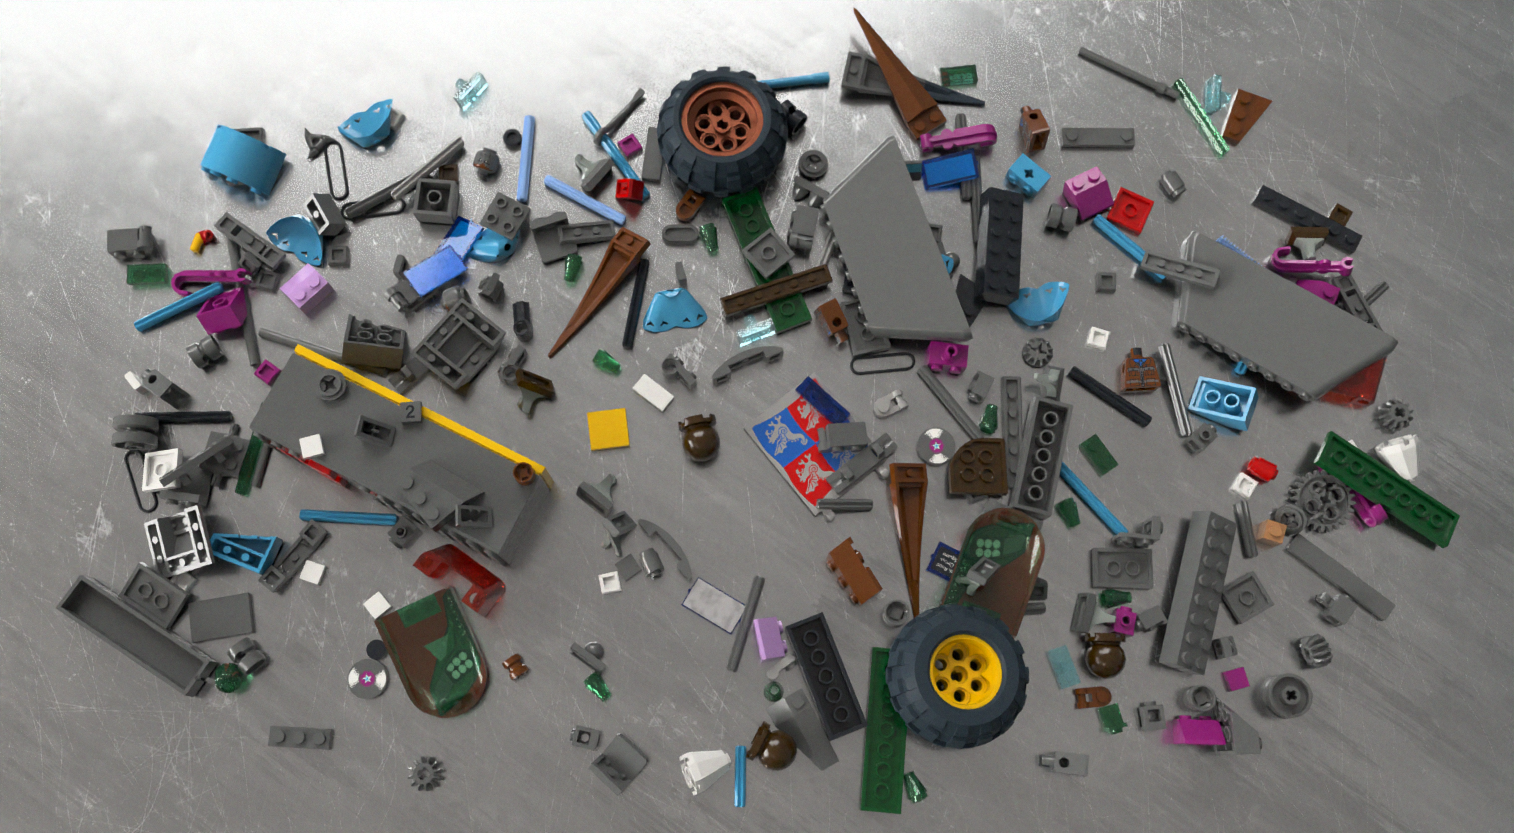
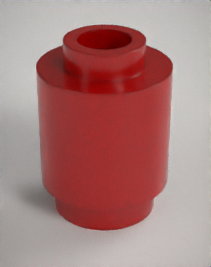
M1254 456L1247 466L1250 474L1266 482L1274 480L1278 474L1277 465L1261 457L1257 458Z

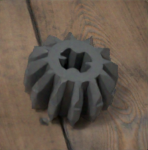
M1395 398L1390 399L1389 402H1384L1382 408L1378 411L1382 414L1378 419L1384 420L1382 426L1388 425L1389 430L1396 429V431L1410 425L1409 422L1413 420L1410 414L1414 411L1408 409L1410 403L1403 404V399L1396 400Z
M1312 634L1301 639V653L1309 666L1314 669L1331 663V658H1333L1331 654L1332 649L1323 636Z
M425 756L420 757V762L414 760L413 764L416 767L408 768L409 771L413 772V775L407 776L408 779H414L411 786L414 787L418 784V791H422L423 788L426 791H430L431 785L436 788L438 784L435 779L442 780V777L437 776V774L443 772V769H436L440 762L436 761L433 763V757H429L426 761ZM428 769L429 777L423 779L424 775H421L422 770Z

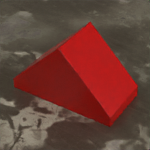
M630 178L617 179L615 198L642 200L644 182Z

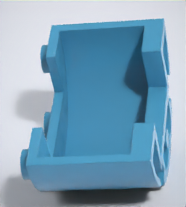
M217 124L200 166H202V171L218 177H221V175L227 176L226 180L236 185L238 181L252 187L250 191L262 195L263 192L269 195L287 154L246 134Z

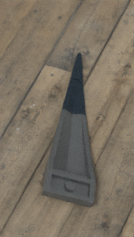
M848 51L841 88L859 91L858 93L893 96L877 60L866 54ZM913 75L934 100L985 105L986 103L983 100Z

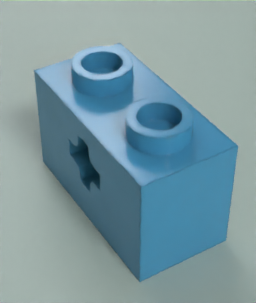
M1023 153L1006 174L1012 184H1017L1026 195L1033 198L1038 195L1051 178L1050 174Z

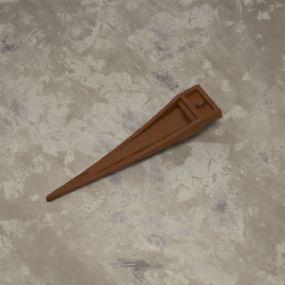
M853 8V13L882 70L904 123L914 139L917 141L920 139V135L928 134L945 124L947 119L937 106L936 101L859 11Z
M623 226L613 237L583 299L549 352L548 357L550 359L641 261L640 257L651 245L647 239Z
M926 463L889 464L891 484L889 486L915 618L919 615L920 557L928 486Z

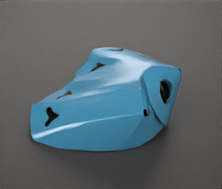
M393 99L374 103L366 112L354 113L348 120L338 126L340 133L362 147L372 146L390 135ZM378 108H380L379 113L373 112L374 110H378Z
M297 214L282 218L269 227L266 234L278 248L294 252L298 259L310 265L319 266L321 264L323 235L318 234L310 219ZM272 233H278V239ZM288 241L289 246L282 243Z
M487 228L475 236L466 250V256L482 262L502 261L514 253L519 242L520 229L513 241ZM510 244V249L505 251L504 246Z
M1048 282L1038 289L1030 287L1019 289V299L1008 306L1028 326H1039L1059 320L1069 291V284L1065 282ZM1053 288L1051 293L1045 291ZM1029 293L1031 294V295L1028 296V298H1026V297L1023 295V294H1026V295H1027V294H1029Z
M686 289L664 290L655 293L643 319V328L652 332L668 331L675 326L691 328L702 324L708 317L702 306ZM698 314L703 315V317H699L697 320ZM686 318H688V320H690V322H688V321L683 322V320H685ZM651 321L654 326L647 324Z

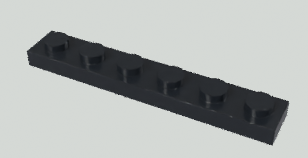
M1265 185L1260 187L1253 200L1255 204L1300 227H1327L1329 234L1326 240L1351 253L1356 251L1363 237L1357 232Z

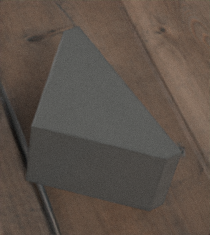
M359 415L354 436L363 442L391 447L396 427Z

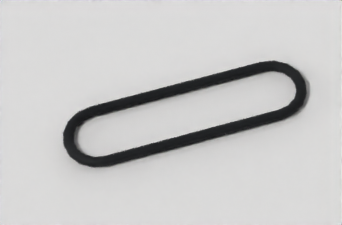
M330 141L324 146L329 189L334 199L341 200L348 195L343 151L338 141ZM331 143L337 144L340 150L346 189L345 194L341 197H336L332 190L326 151L327 146Z
M402 198L399 199L402 201V208L398 211L355 216L353 218L345 216L343 210L346 206L353 205L359 201L348 202L341 207L340 213L347 220L398 214L404 210L405 201Z
M909 352L858 356L852 359L850 368L853 373L859 375L909 370L915 365V357ZM909 355L913 360L912 365L905 368L858 372L853 368L854 361L858 359Z
M130 450L124 457L125 466L137 505L142 512L148 513L157 507V497L155 492H152L154 506L148 510L142 508L127 458L130 453L137 452L141 456L143 466L145 459L141 451Z

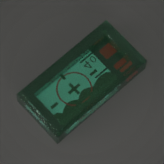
M976 64L939 69L941 86L943 87L978 83Z

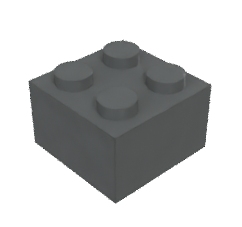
M418 178L413 210L417 221L455 224L459 195L456 181Z

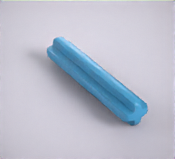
M736 746L735 807H745L746 746Z

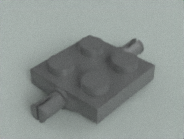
M231 423L229 435L234 442L221 450L226 460L219 463L214 456H211L199 464L200 469L214 474L210 484L214 487H219L222 476L239 478L251 441L236 436L239 424ZM211 431L205 448L228 433Z

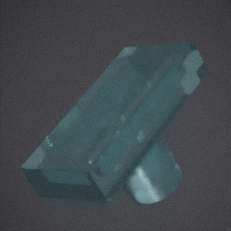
M477 71L468 81L462 78L456 80L455 87L459 91L453 98L458 106L465 111L489 84L483 74Z
M1215 74L1205 81V115H1213L1221 109V103L1228 104L1231 100V93L1221 91L1222 75Z
M748 315L744 318L746 328L736 331V336L740 347L774 334V323L771 318L757 323L754 315Z
M1066 645L1046 652L1060 689L1081 683Z

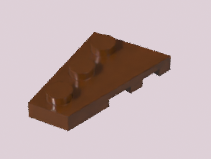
M1238 89L1221 139L1238 144L1272 103V100Z

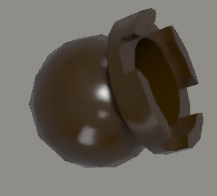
M702 414L684 418V423L678 422L679 431L685 433L682 438V446L685 454L690 459L707 461L718 452L720 437L713 428L717 424L714 414H709V417L703 418Z
M1085 633V641L1091 644L1087 649L1085 657L1090 672L1103 679H1110L1119 675L1126 663L1125 652L1120 646L1121 643L1126 642V634H1120V637H1116L1115 633H1095V637H1091L1090 633Z
M763 721L745 757L752 761L755 757H758L761 764L767 769L775 771L784 770L796 758V743L784 731H771L769 729L771 724Z

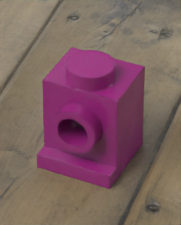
M1125 606L1115 609L1113 616H1116V622L1110 626L1109 633H1115V635L1119 636L1120 634H1126L1127 638L1134 636L1133 631L1137 613L1132 612V608ZM1123 617L1128 619L1127 624L1123 623Z

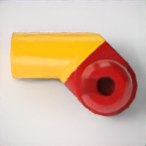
M206 229L196 233L189 250L199 253L202 244L213 240V231Z

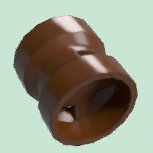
M520 462L513 469V476L520 485L529 486L535 481L536 473L530 464Z
M519 653L502 663L504 669L509 670V676L512 681L529 671L527 665L521 663L522 657Z

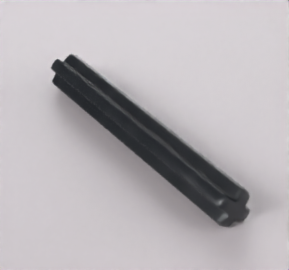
M640 259L641 261L638 264L622 342L624 348L630 349L633 346L649 268V260Z
M1073 366L1069 371V376L1144 426L1149 425L1152 417L1076 366Z
M230 411L134 413V415L157 418L159 423L230 422L232 420V413Z

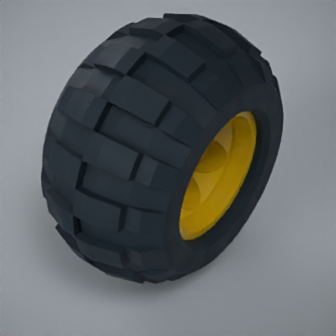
M946 604L922 612L902 628L889 651L886 684L889 687L890 700L895 711L900 714L906 722L905 725L913 733L920 735L928 740L929 743L943 748L968 749L991 742L1004 734L1014 724V720L1019 712L1022 711L1027 698L1025 693L1026 684L1029 683V667H1025L1022 656L1025 652L1019 640H1014L1008 632L1010 628L999 618L994 619L986 614L987 611L974 606ZM953 651L959 653V661L955 660L952 657ZM936 661H940L943 664L942 671L935 667ZM971 661L977 664L976 671L970 668ZM951 673L957 674L959 680H952ZM937 681L943 683V691H939V689L937 688ZM972 681L978 685L977 692L971 689ZM955 691L961 694L960 702L954 699Z

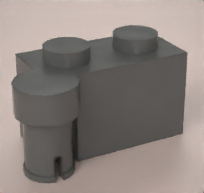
M797 205L796 211L792 210L790 221L793 222V227L788 228L787 239H790L789 247L811 250L819 209Z
M141 225L139 228L107 230V252L115 259H126V257L132 256L144 258L147 255H152V227L144 225L143 228Z
M405 279L403 282H398L387 289L384 297L388 302H392L398 312L405 310L408 314L438 290L434 288L420 296L410 281Z
M865 422L827 424L825 430L824 427L817 429L819 453L832 452L836 454L842 453L844 450L860 452L868 445Z

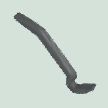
M639 88L630 102L617 115L595 133L594 144L599 147L603 135L610 132L635 107L645 94L642 88Z

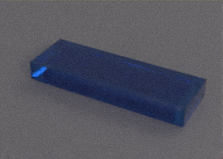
M809 376L795 389L802 398L831 424L843 423L851 414Z

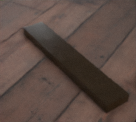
M823 264L722 297L720 302L725 316L728 317L832 283L833 279L827 264Z

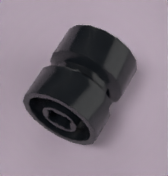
M786 100L782 105L787 117V128L794 135L803 127L808 116L800 109L796 110V106L791 101Z

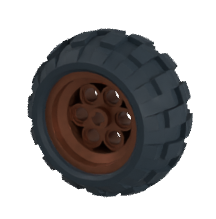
M717 66V70L707 72V70L702 69L692 73L691 79L688 81L681 80L671 90V95L663 102L659 112L657 139L662 158L667 163L669 170L679 181H685L690 189L701 194L707 191L714 193L715 197H728V193L738 192L742 195L752 191L754 185L759 182H765L774 173L776 166L782 161L786 150L788 128L784 107L777 100L775 92L765 82H758L756 76L746 70L736 72L731 71V68L728 66ZM702 125H707V126H708V128H706V129H702V128H700V127H701ZM743 133L745 136L738 137L737 134ZM710 141V142H713L714 144L711 145V146H708V145H706L705 143ZM729 145L732 149L726 150L723 147Z

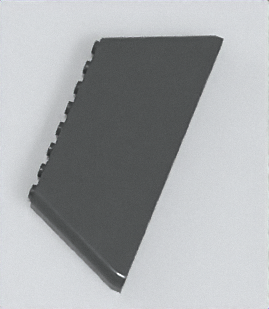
M894 135L889 136L822 200L823 204L820 205L824 216L828 214L829 221L826 222L830 232L834 231L836 237L833 238L836 249L839 247L842 254H839L842 265L846 264L848 268L845 271L847 279L854 284V287L851 288L854 298H859L861 303L857 305L861 316L865 315L867 319L864 325L868 333L871 332L873 337L969 341L973 339L961 304Z
M1192 231L1188 236L1184 260L1221 271L1214 290L1182 281L1176 326L1182 332L1191 333L1196 336L1195 338L1198 341L1209 343L1216 351L1225 352L1232 360L1236 362L1241 361L1246 364L1248 369L1264 374L1266 379L1280 383L1285 390L1298 393V396L1303 400L1314 402L1391 354L1396 348L1398 341L1391 335L1197 231Z

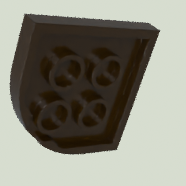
M1004 438L973 439L966 442L956 451L950 461L948 470L949 494L1006 496L1008 494Z

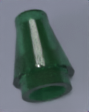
M713 223L700 226L699 234L708 252L718 250L717 227H714Z
M575 254L567 255V258H565V281L575 282L583 264V257Z
M599 349L592 360L595 366L611 371L614 374L617 373L621 366L606 350Z
M994 404L986 406V410L979 423L980 430L983 433L993 434L998 429V407Z
M1073 497L1058 502V509L1070 527L1081 524L1077 503L1073 500Z
M1107 588L1101 591L1100 600L1103 606L1111 608L1131 603L1132 596L1130 592Z
M596 671L583 681L585 688L602 702L611 695L603 678Z
M776 681L769 682L764 688V695L769 701H778L784 694L782 685ZM772 687L778 689L777 694L771 693Z
M914 771L904 775L909 800L912 799L915 804L928 797L927 789L917 778Z

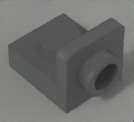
M1233 636L1213 640L1218 659L1238 654Z

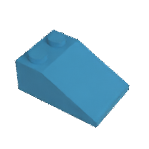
M1199 376L1188 411L1224 426L1248 431L1259 399L1257 388Z

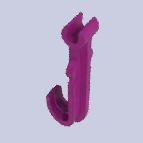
M980 124L957 128L953 132L950 129H944L941 135L937 136L922 134L920 138L923 153L933 151L934 148L941 146L945 150H951L954 145L961 147L979 143L981 147L991 146L997 143L998 135L993 125Z
M1290 246L1277 248L1271 256L1272 267L1274 270L1282 273L1318 272L1325 274L1328 272H1339L1342 276H1349L1354 267L1351 266L1353 261L1351 257H1345L1341 261H1330L1328 259L1320 261L1279 259L1278 257L1289 255L1291 252Z
M238 268L237 270H184L173 276L171 286L177 294L186 297L193 293L182 290L184 282H241L248 285L252 281L244 277L252 275V273L244 268Z
M1354 489L1349 491V494H1355L1354 497L1350 498L1351 501L1356 502L1352 506L1365 524L1375 527L1383 524L1388 519L1386 512L1380 504L1376 505Z

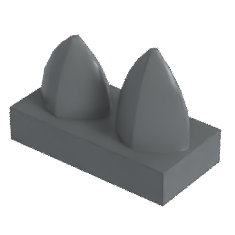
M798 175L793 180V196L795 200L803 198L811 191L808 198V207L819 208L823 204L822 200L830 193Z

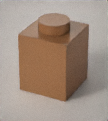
M1267 519L1260 523L1255 541L1272 547L1281 545L1287 525Z

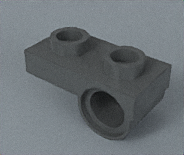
M493 272L489 276L486 275L485 278H482L478 285L480 289L478 295L496 302L504 286L499 281L501 275Z
M518 344L516 348H513L508 355L509 359L507 362L503 363L498 369L499 374L497 376L505 384L517 385L516 376L512 379L507 378L510 372L518 370V366L526 356L527 351L523 346Z
M670 353L661 365L664 377L674 379L678 376L692 390L697 385L696 375L690 369L687 371L683 367L684 363L678 356L674 357ZM668 365L675 366L673 372H668L665 368Z

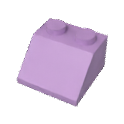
M308 263L280 288L305 315L334 290Z
M777 617L753 620L761 662L784 658L785 652H788L786 641H782L780 635L783 632L782 622L777 621Z

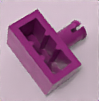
M931 341L928 346V368L937 372L950 370L954 374L964 372L967 368L969 345Z

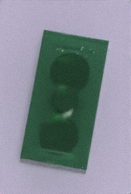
M166 263L127 265V284H168V265Z
M1094 434L1079 445L1101 476L1119 465L1097 434Z

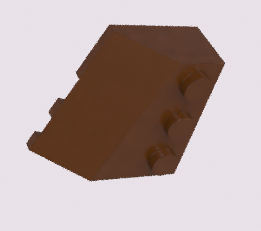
M849 537L829 552L826 564L832 572L836 571L839 576L837 580L843 588L847 587L850 592L848 596L851 601L861 606L878 595L883 588L868 566L864 567L863 556L860 551L852 548L851 544L854 542Z

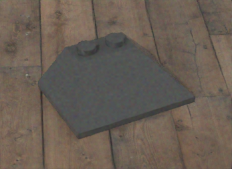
M461 298L410 354L456 390L468 383L495 354L506 332Z
M201 504L186 508L182 513L144 523L155 571L168 578L215 563L207 522Z

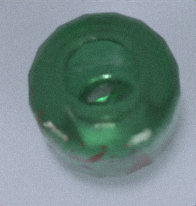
M224 663L216 669L215 686L219 691L232 693L241 687L243 682L242 672L237 664Z

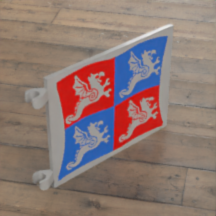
M815 372L743 427L815 516L822 512L829 522L835 519V513L831 509H817V499H838L873 470H876L882 479L887 478L889 475V471L882 465L887 460L885 458L838 495L826 481L828 476L860 452H851V450H844V452L836 454L832 452H818L819 437L817 429L824 427L825 430L827 424L856 421ZM867 436V446H869L873 441ZM872 449L871 451H872V452L876 455V457H877L876 451H875L874 449Z

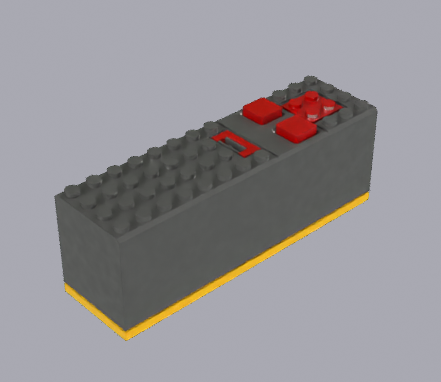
M298 344L294 350L296 353H292L250 424L249 428L254 431L253 435L272 449L280 453L283 452L288 457L318 471L323 477L343 487L350 483L360 490L374 496L373 500L381 504L385 503V505L398 513L403 512V514L416 522L419 520L430 529L431 527L396 487L393 481L408 469L428 460L433 461L484 492L470 506L492 507V528L460 530L456 527V519L453 518L439 532L450 539L452 537L455 538L458 543L468 548L471 546L472 549L483 556H490V558L501 565H504L505 562L510 564L550 491L549 488L551 489L554 484L546 467L422 406V422L402 424L400 402L414 401ZM334 369L341 372L346 378L347 387L344 394L338 400H331L329 402L316 395L313 384L320 372ZM324 381V383L328 387L327 390H329L330 388L337 389L333 384L334 381L332 383H327ZM359 415L396 427L391 447L363 442L354 436ZM320 434L325 455L305 460L302 455L299 439ZM520 462L530 464L536 473L535 481L529 486L520 485L513 476V469Z

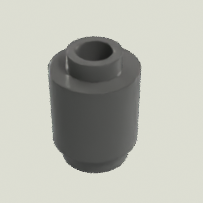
M1168 170L1161 175L1160 183L1173 198L1178 197L1187 190L1185 183L1175 170L1172 172Z
M649 548L639 553V561L646 577L654 579L661 576L665 568L657 551Z

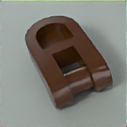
M689 189L676 207L677 217L682 221L691 220L705 203L706 197L703 195L699 196L696 194V191ZM692 199L695 203L692 204L689 201Z
M1098 686L1075 689V695L1078 696L1077 709L1103 707L1108 705L1112 699L1111 692L1106 687ZM1085 694H1090L1091 702H1086Z

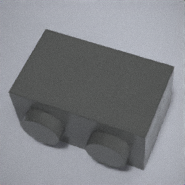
M313 193L303 204L319 235H337L346 225L330 194Z

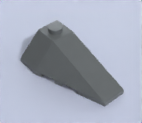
M802 688L766 708L775 727L789 734L795 741L796 747L821 771L839 762Z

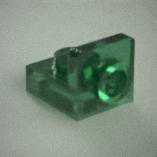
M1118 703L1097 708L1104 732H1111V735L1123 732L1122 728L1128 726L1127 722H1123Z

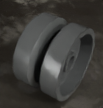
M131 414L114 416L112 428L118 432L112 434L111 445L113 447L126 450H153L157 448L158 437L153 434L159 430V420L157 418Z
M1290 673L1269 677L1263 682L1259 693V699L1264 710L1271 716L1281 719L1303 716L1310 709L1313 698L1310 685L1305 679Z

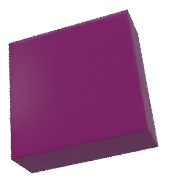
M633 133L617 142V145L627 159L643 150Z
M265 359L254 372V375L271 386L282 371Z
M1244 667L1223 672L1229 692L1250 686Z

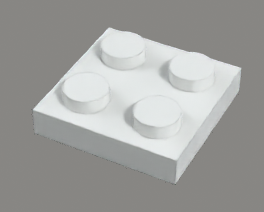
M176 448L145 453L142 491L148 493L180 488L181 481L179 478L165 487L160 483L159 478L182 464L183 450Z

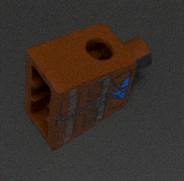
M1029 105L1020 109L1019 130L1027 153L1045 149L1050 127L1041 110H1032Z
M836 298L820 305L814 311L828 337L834 335L838 344L849 339L844 330L849 325Z
M1142 348L1130 349L1131 358H1126L1121 365L1120 392L1156 391L1161 387V382L1153 357H1143Z

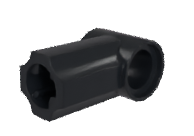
M518 301L512 304L513 330L520 341L526 342L533 337L529 302ZM522 328H527L525 333H519Z

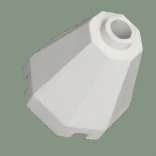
M1417 434L1397 437L1388 440L1389 443L1384 446V443H1381L1375 447L1377 456L1387 468L1408 482L1416 480V476L1420 474V441Z
M722 750L689 752L679 757L680 761L684 760L681 769L689 788L694 787L695 789L692 792L693 795L708 789L730 769L729 765H731L728 753L724 754Z

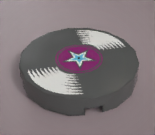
M933 427L920 435L917 442V452L919 457L927 462V464L940 466L946 464L952 458L955 452V441L948 431Z
M360 660L349 671L347 677L348 687L359 698L374 699L387 688L389 682L388 671L377 660Z

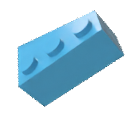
M213 533L210 539L214 556L261 575L272 565L283 542L282 539L274 536L264 537Z

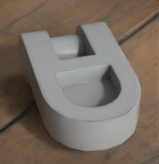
M897 389L875 402L873 412L877 417L887 418L909 406L907 400L904 401L901 389ZM895 399L898 405L893 407L891 401Z
M792 652L767 670V678L775 680L781 670L786 668L788 671L797 665L795 653Z

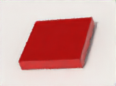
M1120 187L1114 199V206L1110 208L1106 220L1140 235L1154 201Z

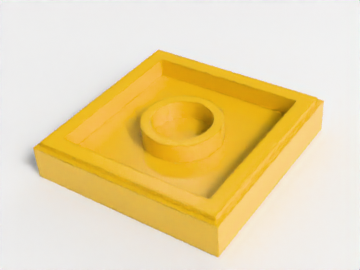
M625 408L587 413L591 451L630 447Z

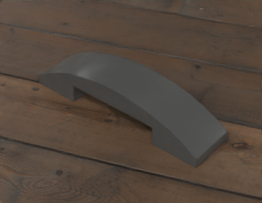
M762 346L740 352L725 361L714 372L712 382L715 384L730 378V369L762 356L766 363L783 356L784 350L782 347Z
M311 519L299 533V538L274 566L271 565L258 581L272 593L276 592L308 560L325 537L327 531Z
M639 519L638 524L650 538L658 534L681 560L676 565L677 569L689 582L692 581V573L687 557L675 539L658 525L644 519Z

